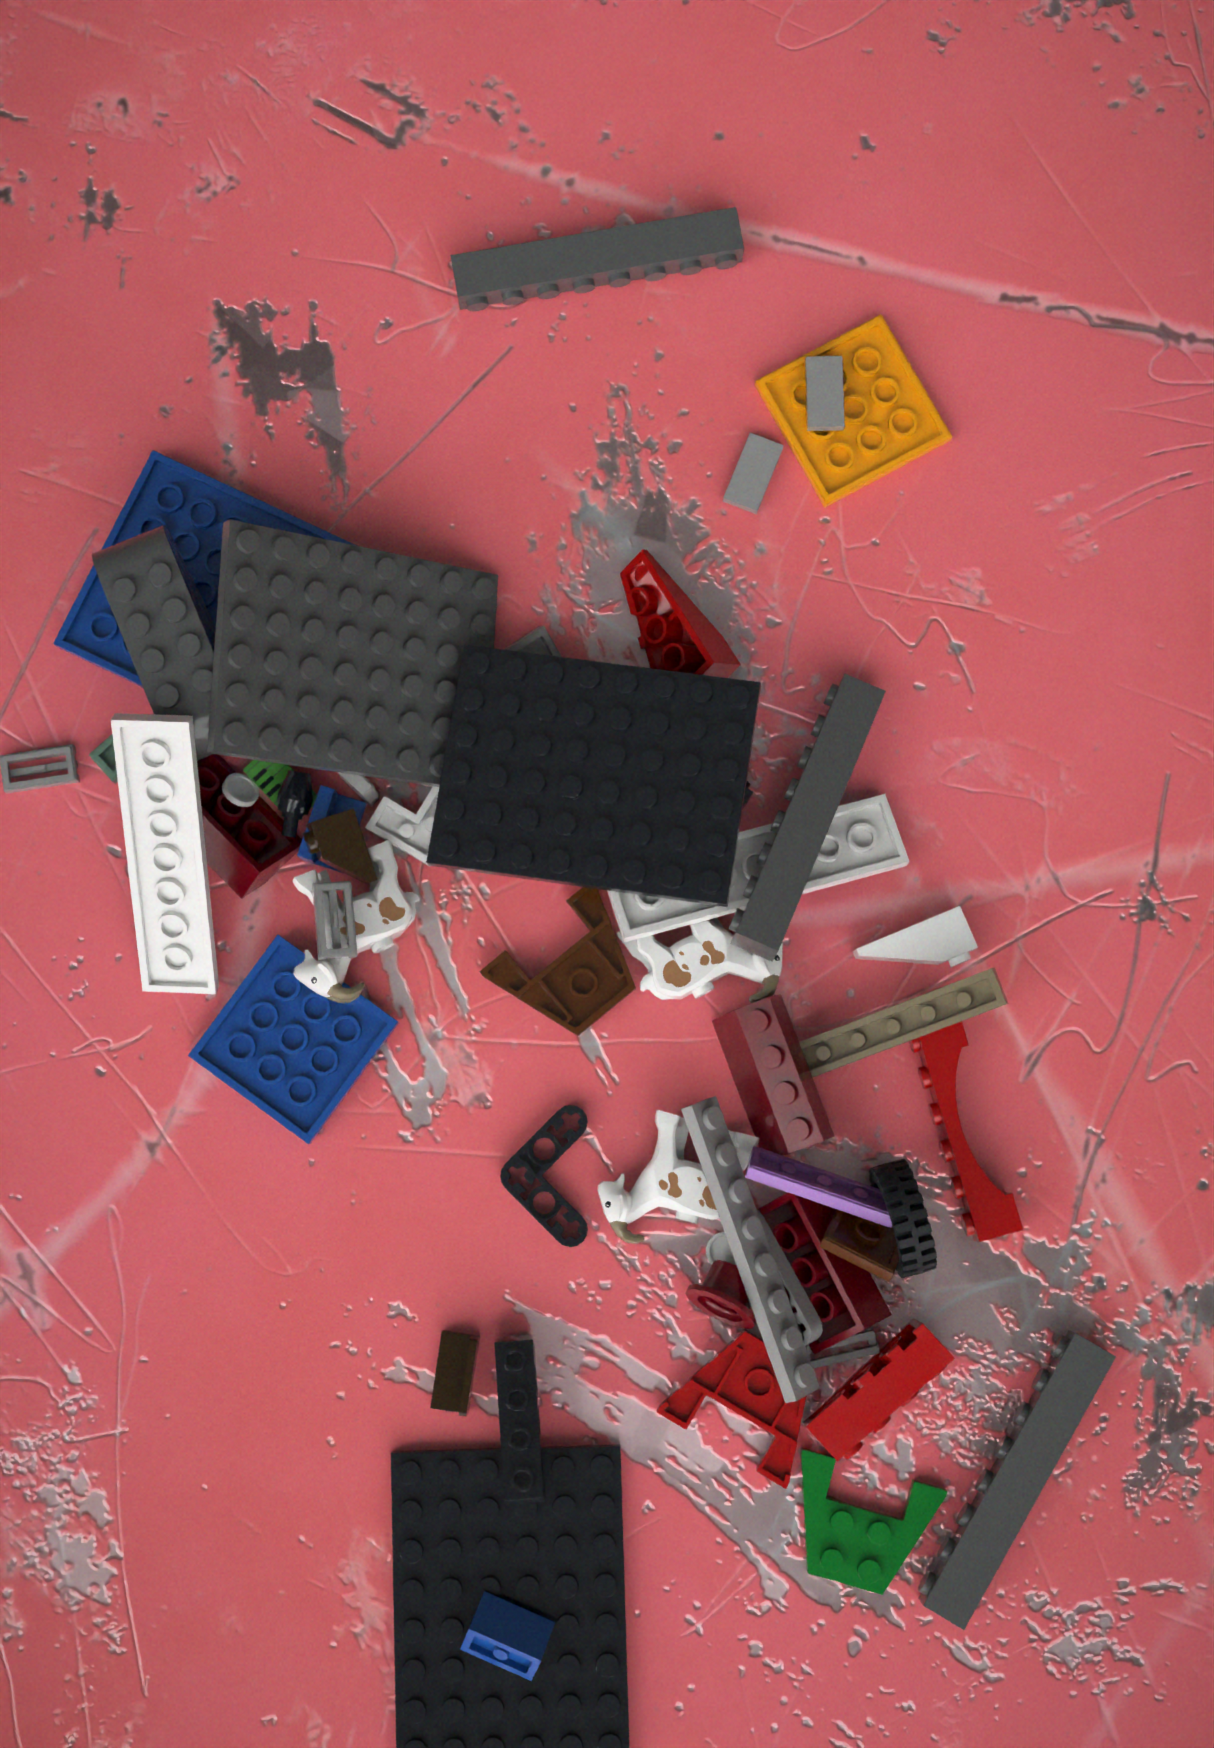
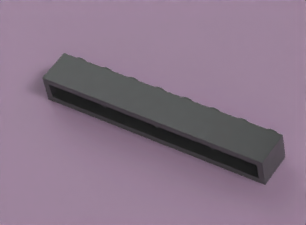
M734 207L450 256L460 310L481 311L491 304L516 305L522 303L524 299L533 297L552 299L562 292L587 293L594 290L595 287L603 285L623 287L633 280L658 281L665 278L668 274L681 273L682 275H693L709 267L716 266L717 269H729L742 262L744 245L737 208Z
M844 674L839 686L832 683L824 701L825 705L830 706L826 717L819 714L810 734L817 737L813 748L805 747L797 767L804 770L799 780L792 778L785 793L784 799L790 801L786 812L778 810L770 831L777 834L772 845L764 843L756 862L763 866L758 877L751 875L742 895L749 898L744 911L737 908L728 928L735 932L730 944L773 962L882 702L885 690L847 674Z
M1068 1330L1066 1336L1061 1334L1056 1339L1050 1351V1354L1054 1357L1047 1370L1041 1368L1034 1378L1031 1386L1035 1389L1028 1403L1023 1401L1016 1410L1013 1417V1422L1016 1423L1009 1437L1004 1435L1000 1439L994 1451L997 1459L991 1470L985 1469L981 1473L975 1485L978 1493L972 1504L967 1502L960 1510L956 1519V1523L959 1524L953 1538L949 1536L945 1538L937 1553V1557L940 1558L939 1563L933 1572H926L919 1584L918 1591L921 1595L918 1599L922 1605L963 1630L966 1628L1116 1356L1075 1332Z

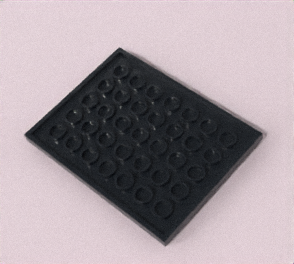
M464 645L426 863L429 866L728 907L761 682Z
M620 1444L542 1447L545 1502L506 1505L504 1502L501 1448L391 1452L396 1748H629ZM484 1591L555 1622L543 1658L532 1681L460 1650Z

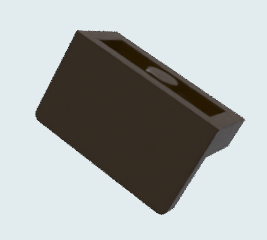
M442 1331L430 1408L459 1412V1416L466 1417L468 1415L480 1336Z

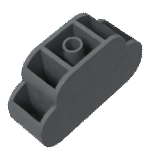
M161 525L93 553L92 560L153 713L155 715L193 716L196 757L198 761L212 755L207 753L216 629L172 535L165 525Z

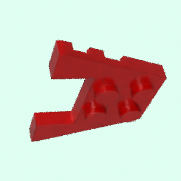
M744 1329L659 1405L656 1412L687 1430L704 1398L709 1396L775 1435L757 1465L756 1472L787 1489L807 1396L795 1402L785 1403L763 1339Z

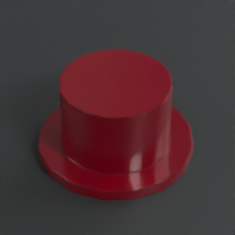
M721 1260L714 1261L703 1284L689 1285L685 1293L687 1298L697 1308L723 1323L742 1329H752L756 1323L754 1313L749 1310L751 1305L737 1265Z

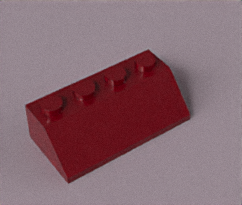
M212 754L197 761L207 864L242 899L265 884L299 851L302 839L297 834L296 838L281 835L284 820L260 796L249 807H240L231 803L223 794L222 784L227 776L236 772L220 755Z
M781 994L769 996L712 1020L755 1137L760 1138L759 1148L784 1156L834 1137Z
M787 1192L757 1209L765 1218L822 1322L823 1331L821 1336L809 1344L814 1355L892 1315L870 1272L819 1247L835 1208ZM784 1286L785 1291H786V1294H787V1296H788V1298H789V1300H790L789 1292H788V1290L786 1289V1287ZM796 1308L792 1309L793 1313L797 1312ZM802 1323V1324L800 1325V1326H801V1329H802L803 1331H805L806 1328H805L804 1324Z

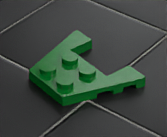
M801 1448L807 1572L883 1595L946 1498L947 1490L912 1479L902 1518L826 1497L836 1459L833 1456Z

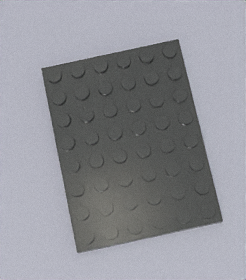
M231 519L223 522L207 753L440 787L464 645L494 648L498 575Z

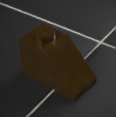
M354 808L306 824L308 832L303 833L310 854L316 853L319 861L365 884L378 880Z

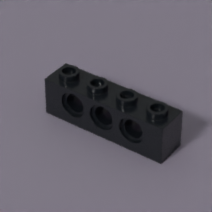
M533 1340L495 1342L504 1502L506 1505L545 1502L535 1345Z

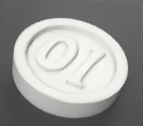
M230 774L222 784V791L225 797L237 806H252L259 797L258 786L250 777L244 774Z
M725 1232L713 1235L706 1245V1256L711 1265L716 1260L736 1265Z

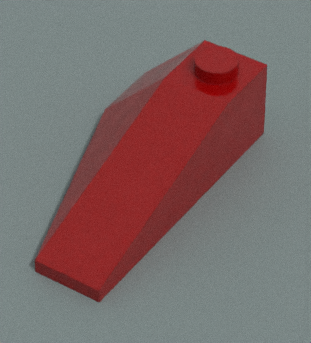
M642 549L622 570L620 576L630 613L636 616L641 636L637 638L640 649H645L650 668L728 678L741 664L726 640L648 550Z

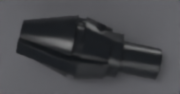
M289 770L282 783L277 801L278 810L282 811L281 816L284 817L281 833L283 836L296 838L299 819L302 820L303 814L308 815L313 801L311 774Z

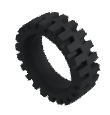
M905 1159L870 1168V1186L880 1189L893 1226L899 1254V1262L896 1268L898 1275L901 1278L936 1269L937 1254L934 1248V1238L931 1235V1224L928 1222L927 1210L923 1205L924 1200L922 1194L919 1193L918 1183L914 1179V1174Z

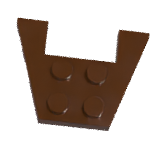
M582 887L567 899L566 902L590 932L533 979H528L506 950L479 971L484 978L576 1036H580L636 990L598 889Z

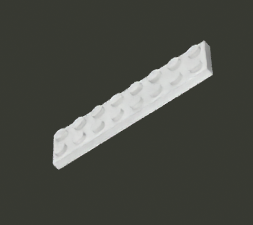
M115 713L111 719L142 991L216 994L219 988L193 716Z
M886 794L838 806L802 894L908 865L910 861ZM772 824L739 832L728 907L607 890L623 942L735 913L737 908L745 910L749 898L742 896L751 875L758 877L763 866L756 862L764 843L772 845L777 834L770 831Z

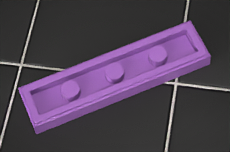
M753 1146L745 1178L892 1228L891 1219L880 1189Z

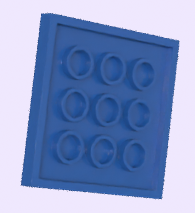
M277 935L188 1056L307 1144H311L399 1022L361 994L350 1003H337L312 991L294 976V968L304 962L305 953L280 935ZM342 983L343 988H351L346 983Z

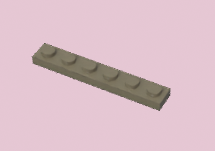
M991 968L799 1043L813 1078L1009 1003L995 968Z

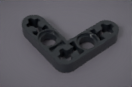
M573 1105L564 1106L559 1109L510 1158L501 1169L500 1174L501 1183L508 1192L559 1243L567 1247L578 1246L584 1241L588 1232L587 1223L542 1175L587 1129L588 1120L586 1114L582 1109ZM567 1113L572 1116L578 1113L581 1117L578 1120L580 1129L577 1132L569 1129L562 1136L568 1139V1142L562 1147L557 1137L547 1132V1129L554 1125V1128L558 1131L564 1124L561 1118L563 1114ZM541 1138H548L555 1145V1153L548 1160H540L533 1151L534 1144ZM512 1166L516 1169L522 1166L525 1167L527 1172L524 1177L531 1185L535 1178L542 1184L531 1191L527 1200L520 1195V1193L526 1191L520 1183L512 1186L508 1182L511 1178L508 1170ZM545 1191L553 1195L555 1207L550 1213L542 1214L534 1208V1197L539 1192ZM562 1205L568 1210L562 1216L569 1223L575 1220L580 1223L578 1232L581 1235L577 1239L572 1236L567 1239L563 1238L561 1234L564 1228L558 1221L555 1222L554 1227L547 1223V1220L558 1213Z

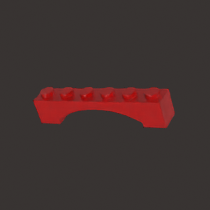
M962 1021L909 1041L912 1052H919L923 1065L918 1068L923 1089L929 1088L933 1103L928 1104L934 1126L940 1125L944 1137L943 1140L939 1141L941 1154L945 1163L951 1161L955 1176L950 1177V1184L955 1198H961L965 1213L960 1214L966 1236L972 1235L975 1242H983L1022 1231L1023 1226L1013 1193H1003L986 1176L974 1158L961 1127L956 1101V1071L961 1049L969 1046Z

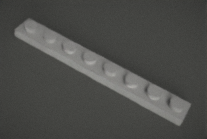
M714 1096L682 1108L681 1111L785 1403L795 1402L816 1391L820 1386L731 1140L717 1097Z

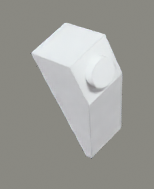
M958 906L855 949L853 954L855 959L934 965L948 961L950 967L970 960L969 952L978 948L963 911Z

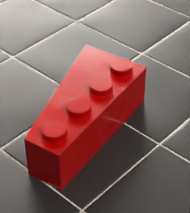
M913 1318L879 1350L880 1353L870 1358L803 1422L836 1461H839L843 1456L848 1460L855 1455L863 1446L861 1440L872 1431L874 1433L880 1431L890 1421V1415L900 1406L904 1407L911 1402L925 1384L936 1378L955 1359L922 1322Z

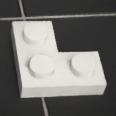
M432 787L417 814L384 796L367 823L366 830L385 841L390 840L391 844L428 865L426 861L439 787Z

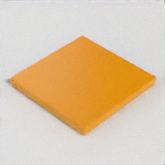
M882 314L761 377L754 384L824 508L952 439L950 431ZM842 356L844 430L807 431L806 357Z

